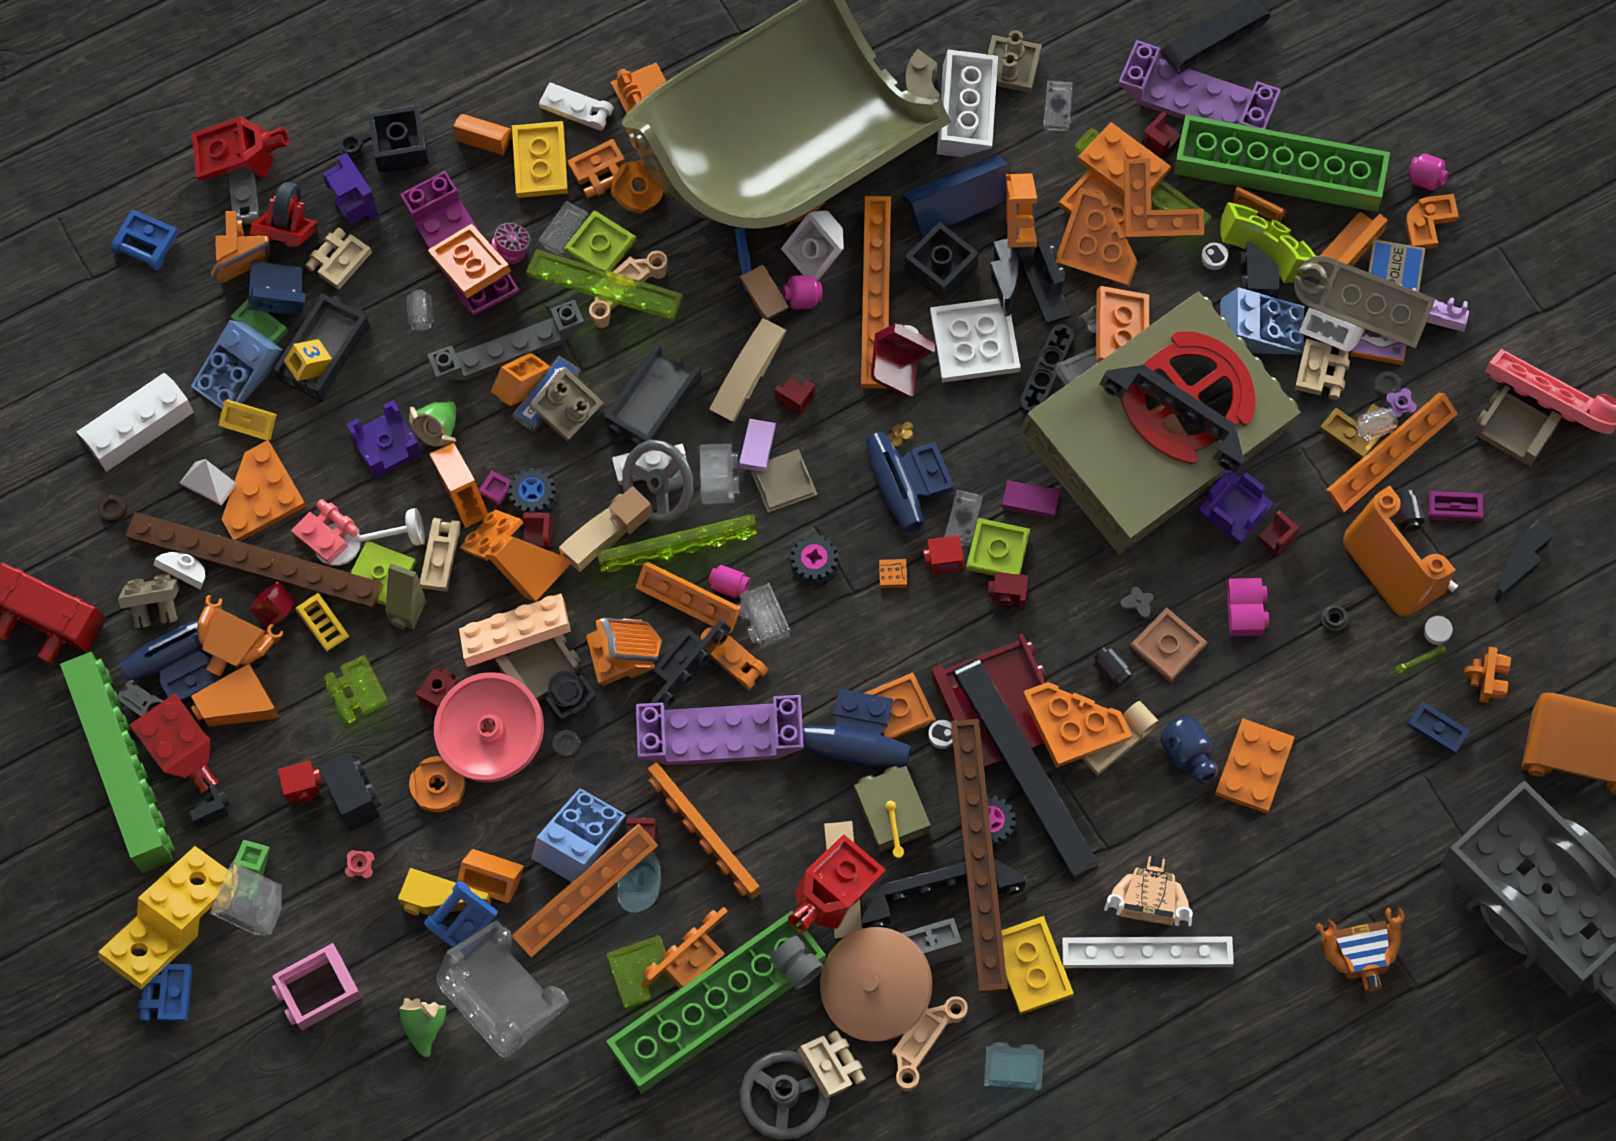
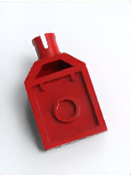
M238 117L192 133L196 178L202 182L247 167L259 178H266L274 161V151L290 145L286 129L279 127L266 132L251 121Z
M176 693L130 724V727L164 774L183 779L189 777L201 795L209 790L202 778H205L210 786L219 783L207 766L209 763L210 739L199 727Z
M843 834L805 871L795 892L798 909L788 917L790 925L794 928L801 922V925L796 929L800 933H805L813 923L822 927L838 929L848 910L884 875L886 869Z

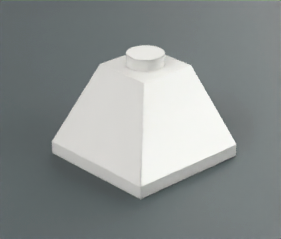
M827 210L809 212L781 249L803 275H811L818 282L844 249L843 228Z

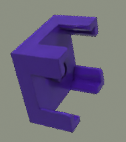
M394 400L382 406L385 415L364 426H361L359 419L346 424L351 438L375 479L422 455L415 436L408 430Z

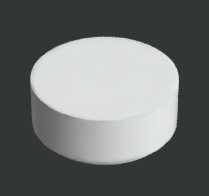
M1434 616L1427 621L1424 627V635L1430 643L1441 645L1450 639L1453 628L1450 621L1445 617Z

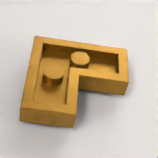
M1372 404L1359 422H1356L1335 408L1321 425L1319 431L1361 460L1394 423L1395 418Z

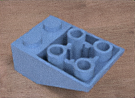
M1239 287L1221 298L1220 317H1224L1235 335L1245 341L1250 353L1303 354L1304 334L1299 331L1304 321V306Z
M229 320L191 387L221 409L223 408L224 400H231L242 404L272 371L283 349L247 323Z
M579 788L537 836L531 859L573 882L600 858L624 821L626 814Z

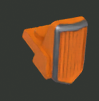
M226 211V235L216 236L217 263L211 272V280L218 283H224L250 270L252 261L265 263L270 258L269 237L244 236L242 220H237L236 211Z
M601 618L596 621L598 630L586 635L597 680L603 686L625 676L634 678L654 669V662L658 660L662 646L660 636L648 622L641 619Z

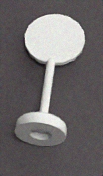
M417 508L408 510L405 516L406 526L359 535L358 533L355 537L347 534L343 540L346 541L348 547L330 565L319 555L316 554V556L326 565L341 566L349 563L356 557L360 550L361 542L408 532L409 539L414 545H423L425 543V533L420 513ZM333 523L328 525V527L334 530L337 524Z

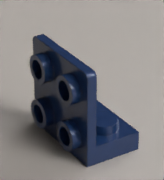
M252 261L249 276L248 310L300 316L305 304V293H301L302 268Z

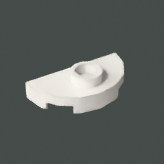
M169 552L155 558L154 566L201 589L205 579V570L194 557L184 553Z

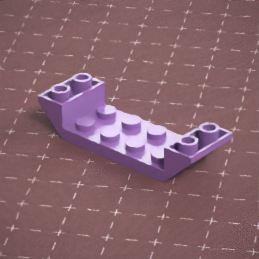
M1136 40L1118 84L1140 105L1165 112L1168 115L1185 120L1186 115L1255 128H1266L1281 89L1257 81L1252 91L1191 69L1177 74L1165 60L1159 59V47Z
M801 695L773 696L774 704L665 710L664 703L636 704L638 758L665 765L778 759L802 750L804 747Z

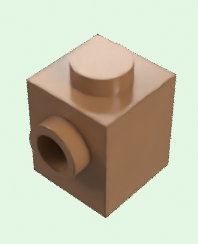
M633 486L624 494L617 495L609 506L610 520L618 530L624 529L629 535L653 515L651 503Z

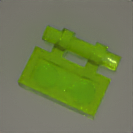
M365 654L340 666L344 676L337 679L333 672L324 676L327 683L326 689L329 695H333L337 703L336 709L339 715L344 717L346 723H352L356 720L353 710L359 706L363 714L366 715L389 703ZM350 686L354 694L349 699L346 698L343 689Z

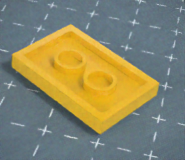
M563 121L512 126L517 198L568 194Z
M1044 916L1001 930L1007 982L1020 1015L1073 997L1074 993Z

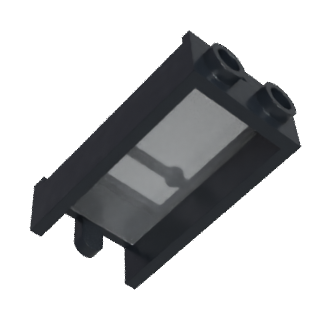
M322 294L273 370L277 379L323 402L326 397L325 394L366 330H369L371 327L366 312L358 307L351 308L345 305L336 296L328 297ZM319 339L332 360L322 376L297 381L284 360L294 344Z
M656 343L604 415L607 430L617 437H620V435L625 437L634 447L649 440H658L697 383L699 384L702 380L701 368L695 366L693 371L684 367V361L681 357L675 355L673 359L668 358L662 354L661 345Z

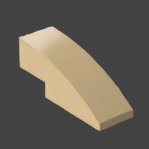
M609 508L582 526L559 547L561 556L568 558L572 562L571 565L579 572L596 556L600 558L626 533L624 529L618 530L610 520L611 513Z

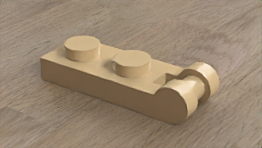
M433 518L420 579L421 588L447 592L457 540L461 530V521L452 520L450 523L443 522L440 518ZM441 532L449 533L448 537L440 536Z

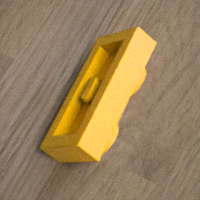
M224 400L218 426L264 440H270L277 414L235 401Z

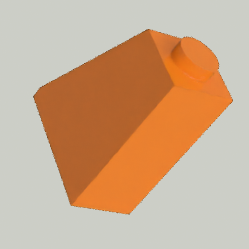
M452 443L430 453L436 471L464 527L467 528L482 521L488 515L476 482L455 444Z
M503 534L494 538L489 544L490 548L484 553L525 598L537 601L572 563L568 558Z
M249 664L191 696L195 702V705L191 708L199 721L204 719L209 727L270 720L279 716Z

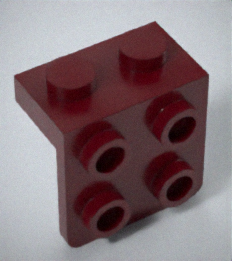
M897 323L875 333L871 368L872 380L907 398L913 396L917 361L934 353L935 343Z

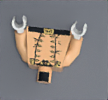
M1158 856L1148 857L1147 869L1135 868L1134 874H1127L1114 887L1112 894L1107 898L1104 908L1107 911L1109 907H1114L1117 909L1116 915L1171 926H1173L1174 919L1175 926H1179L1180 920H1185L1188 922V926L1192 925L1193 913L1189 909L1188 900L1182 886L1175 882L1174 874L1163 872L1165 859Z

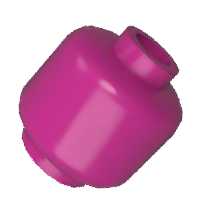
M1421 154L1412 160L1408 176L1411 177L1413 185L1434 191L1439 185L1443 186L1449 172L1445 170L1444 160L1428 154Z
M811 275L792 276L789 278L787 285L783 286L782 295L794 310L813 309L822 300V286Z

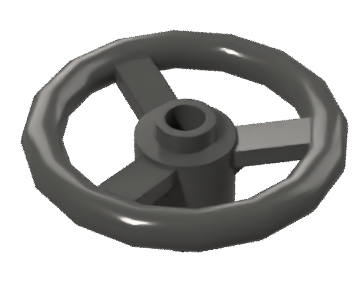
M649 440L637 445L627 456L622 470L624 493L633 486V476L647 482L649 490L656 495L657 513L653 512V515L647 521L650 523L667 524L679 519L688 509L693 496V475L688 461L676 447L665 441ZM652 450L662 451L672 458V461L667 466L653 470L636 465L637 460L644 453ZM683 485V492L679 503L673 510L669 511L668 493L679 490Z
M790 1050L771 1052L756 1060L745 1073L739 1091L741 1109L749 1124L762 1135L777 1140L798 1139L813 1131L826 1115L830 1098L825 1099L813 1076L796 1082L795 1079L788 1075H780L773 1079L762 1072L766 1067L780 1062L795 1063L809 1071L799 1053ZM754 1081L770 1091L771 1100L777 1107L776 1127L770 1126L760 1119L752 1106L751 1090ZM818 1087L819 1100L815 1112L801 1125L795 1128H787L789 1108H792L797 1103L799 1094ZM782 1091H788L790 1093L787 1094V1096L780 1095Z

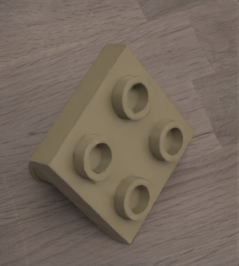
M1017 30L1011 31L1008 38L992 35L988 55L998 56L996 86L1031 93L1042 45L1023 41V34Z
M564 367L529 404V407L568 442L604 402Z
M170 574L156 576L153 581L144 582L143 579L131 580L127 582L128 585L124 586L118 598L120 609L131 608L134 628H140L141 625L143 627L151 625L146 605L157 602L161 623H167V620L170 622L178 620L173 599L176 597L180 584L178 578L170 577Z

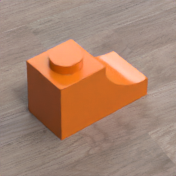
M533 353L526 354L501 367L491 392L499 397L502 402L512 406L526 399L530 390L548 374L551 367Z

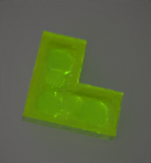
M660 935L606 953L625 1008L651 999L648 987L644 989L641 984L644 980L643 972L653 963L659 965L665 960L663 955L666 952Z

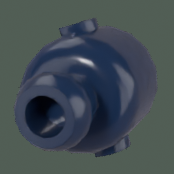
M1184 716L1169 723L1162 731L1160 741L1171 762L1173 761L1176 768L1180 771L1193 770L1192 775L1198 783L1204 784L1213 780L1218 774L1217 765L1209 760L1213 752V744L1199 721L1194 717Z

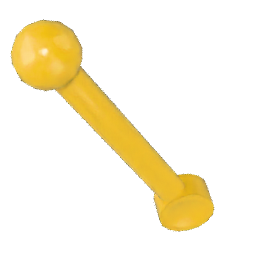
M888 801L885 804V808L889 811L895 846L893 856L901 858L904 855V849L900 847L894 812L896 804L893 801Z

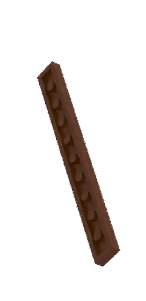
M137 512L134 513L125 535L127 539L170 552L188 554L198 560L275 582L279 581L282 584L319 593L375 610L383 588V584L380 581Z
M979 719L951 721L979 994L1008 991Z

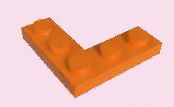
M1150 158L1123 160L1126 238L1204 235V209L1151 210Z

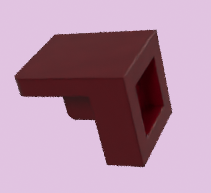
M1161 112L1144 130L1142 140L1143 145L1161 158L1180 140L1181 136L1166 124L1167 114L1165 112Z
M788 379L782 388L777 385L774 389L775 400L801 416L816 396L815 385L808 380L801 385L793 379Z
M1279 510L1275 514L1274 521L1258 536V540L1278 557L1296 540L1299 527Z
M523 513L525 525L524 541L545 550H551L553 525L550 513Z
M277 581L258 595L249 610L267 629L270 624H276L287 616L295 603V599Z

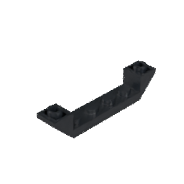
M1145 365L1107 370L1099 385L1109 395L1118 396L1122 399L1131 384L1134 383L1141 392L1148 395L1151 394L1159 399L1164 407L1174 409L1182 414L1187 422L1197 424L1205 429L1210 437L1222 440L1223 443L1213 459L1223 469L1231 470L1234 473L1237 472L1244 461V456L1236 425Z
M994 859L998 895L1013 896L1019 894L1021 889L1025 888V876ZM965 863L882 884L862 917L863 929L869 927L886 928V924H890V913L887 906L889 901L896 904L907 900L908 896L915 894L922 897L934 893V890L938 888L954 889L961 886V882L967 881Z

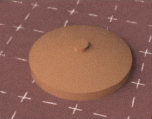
M882 927L860 929L840 940L826 958L820 979L821 998L827 1014L843 1032L865 1041H889L907 1033L923 1017L932 993L930 966L919 946L904 934Z

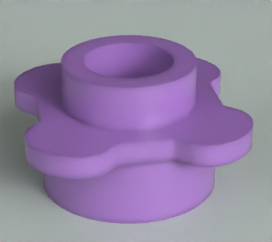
M1403 388L1401 392L1389 393L1386 396L1389 409L1394 417L1398 418L1407 412H1415L1417 406L1412 402L1409 389Z

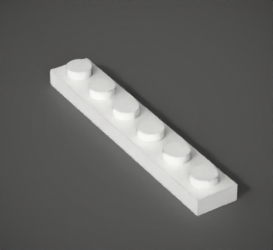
M1232 937L1062 938L1064 968L1233 967Z

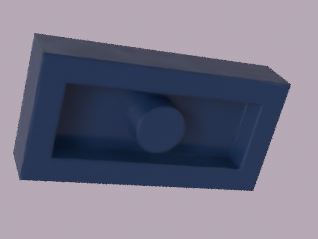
M1423 701L1407 727L1452 755L1456 754L1470 732L1464 726Z

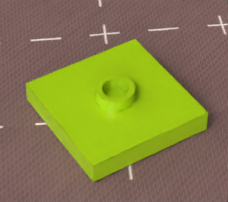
M594 210L564 247V252L606 278L636 242V236Z
M978 518L966 570L995 576L996 572L1020 575L1030 529Z
M366 541L351 573L382 582L383 588L377 603L386 606L388 569L390 564L392 563L412 571L416 560Z

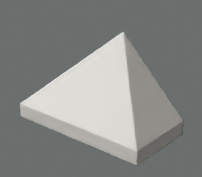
M206 459L196 461L180 481V484L219 505L223 504L237 485Z

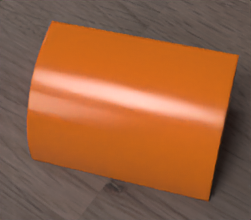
M461 114L453 126L458 142L500 155H505L513 137L512 129L465 114Z
M472 849L461 862L457 882H464L470 888L488 893L491 898L509 903L518 887L524 866Z

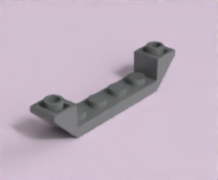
M572 300L551 308V319L455 354L453 347L449 346L428 354L436 378L465 381L500 368L526 354L533 353L535 355L563 344L584 325V320L576 301Z

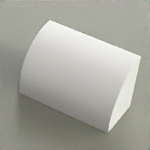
M1309 308L1299 332L1344 351H1351L1360 341L1365 329L1319 310Z

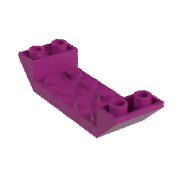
M446 171L400 194L417 231L428 249L470 224L478 230L460 201L458 191ZM444 273L463 306L473 316L519 292L518 287L508 273L469 298H466Z

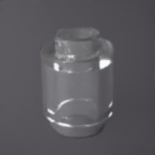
M415 290L406 297L407 319L413 330L423 331L431 328V323L434 321L432 296L424 290Z
M1382 407L1359 415L1355 428L1358 435L1368 441L1391 433L1393 429L1397 428L1398 424L1394 411L1391 408L1385 409Z

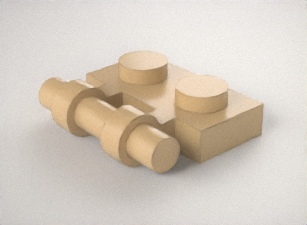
M339 227L333 234L329 233L324 239L325 243L318 251L314 250L311 253L310 260L305 264L306 268L311 272L318 265L322 266L318 270L319 276L338 290L372 253L370 247L351 234L345 241H342L341 239L346 233ZM332 249H337L330 258L326 257Z
M1306 339L1295 390L1321 395L1322 388L1325 386L1330 389L1329 398L1339 399L1340 392L1345 387L1344 374L1350 364L1348 359L1349 351L1339 349L1338 355L1330 354L1332 345ZM1328 365L1335 368L1333 376L1326 375Z
M838 1031L828 1035L832 1043L831 1045H829L824 1036H821L800 1046L797 1050L825 1099L849 1089L852 1085L849 1077L853 1078L856 1085L866 1080L861 1071L863 1067L858 1060L855 1061L848 1049L850 1045L846 1039L841 1038ZM836 1055L840 1056L845 1066L842 1067Z

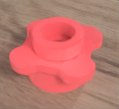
M352 850L347 854L348 867L345 869V873L348 877L352 878L355 875L363 876L364 878L371 877L373 874L371 862L374 860L372 852ZM359 862H362V866H357Z

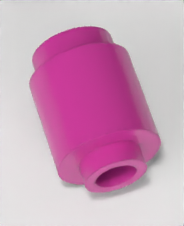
M720 565L718 569L713 568L708 583L712 584L711 590L736 599L737 597H745L750 584V578L746 577L743 572Z

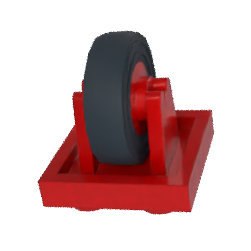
M285 182L280 186L276 196L270 199L268 211L251 224L250 234L267 236L269 241L278 240L282 241L286 246L296 247L317 231L318 221L304 218V203L301 202L300 187L297 184Z

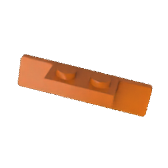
M725 907L718 913L715 910L711 911L703 919L704 925L700 929L692 928L683 937L685 942L678 948L676 945H673L663 955L664 961L659 965L653 963L643 973L645 978L641 986L646 989L661 974L665 973L681 989L723 958L725 953L709 938L707 933L724 919L728 912Z

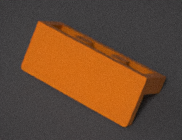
M1359 212L1320 256H1326L1354 266L1372 246L1373 240H1377L1384 232L1387 219L1379 214L1374 220H1371Z

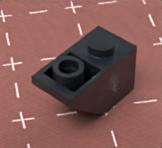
M1247 242L1245 252H1240V267L1245 269V275H1241L1240 288L1277 298L1279 293V266L1253 242Z

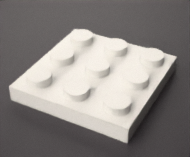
M998 298L930 308L942 382L1020 372V362L1011 314L1004 317Z

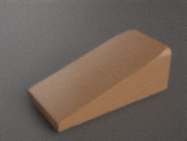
M763 265L740 276L762 319L770 320L788 310L789 307Z

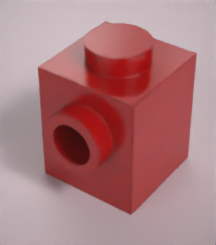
M311 761L278 769L283 795L288 803L294 801L307 802L312 800L314 796L320 795L319 785H323L319 769H314Z

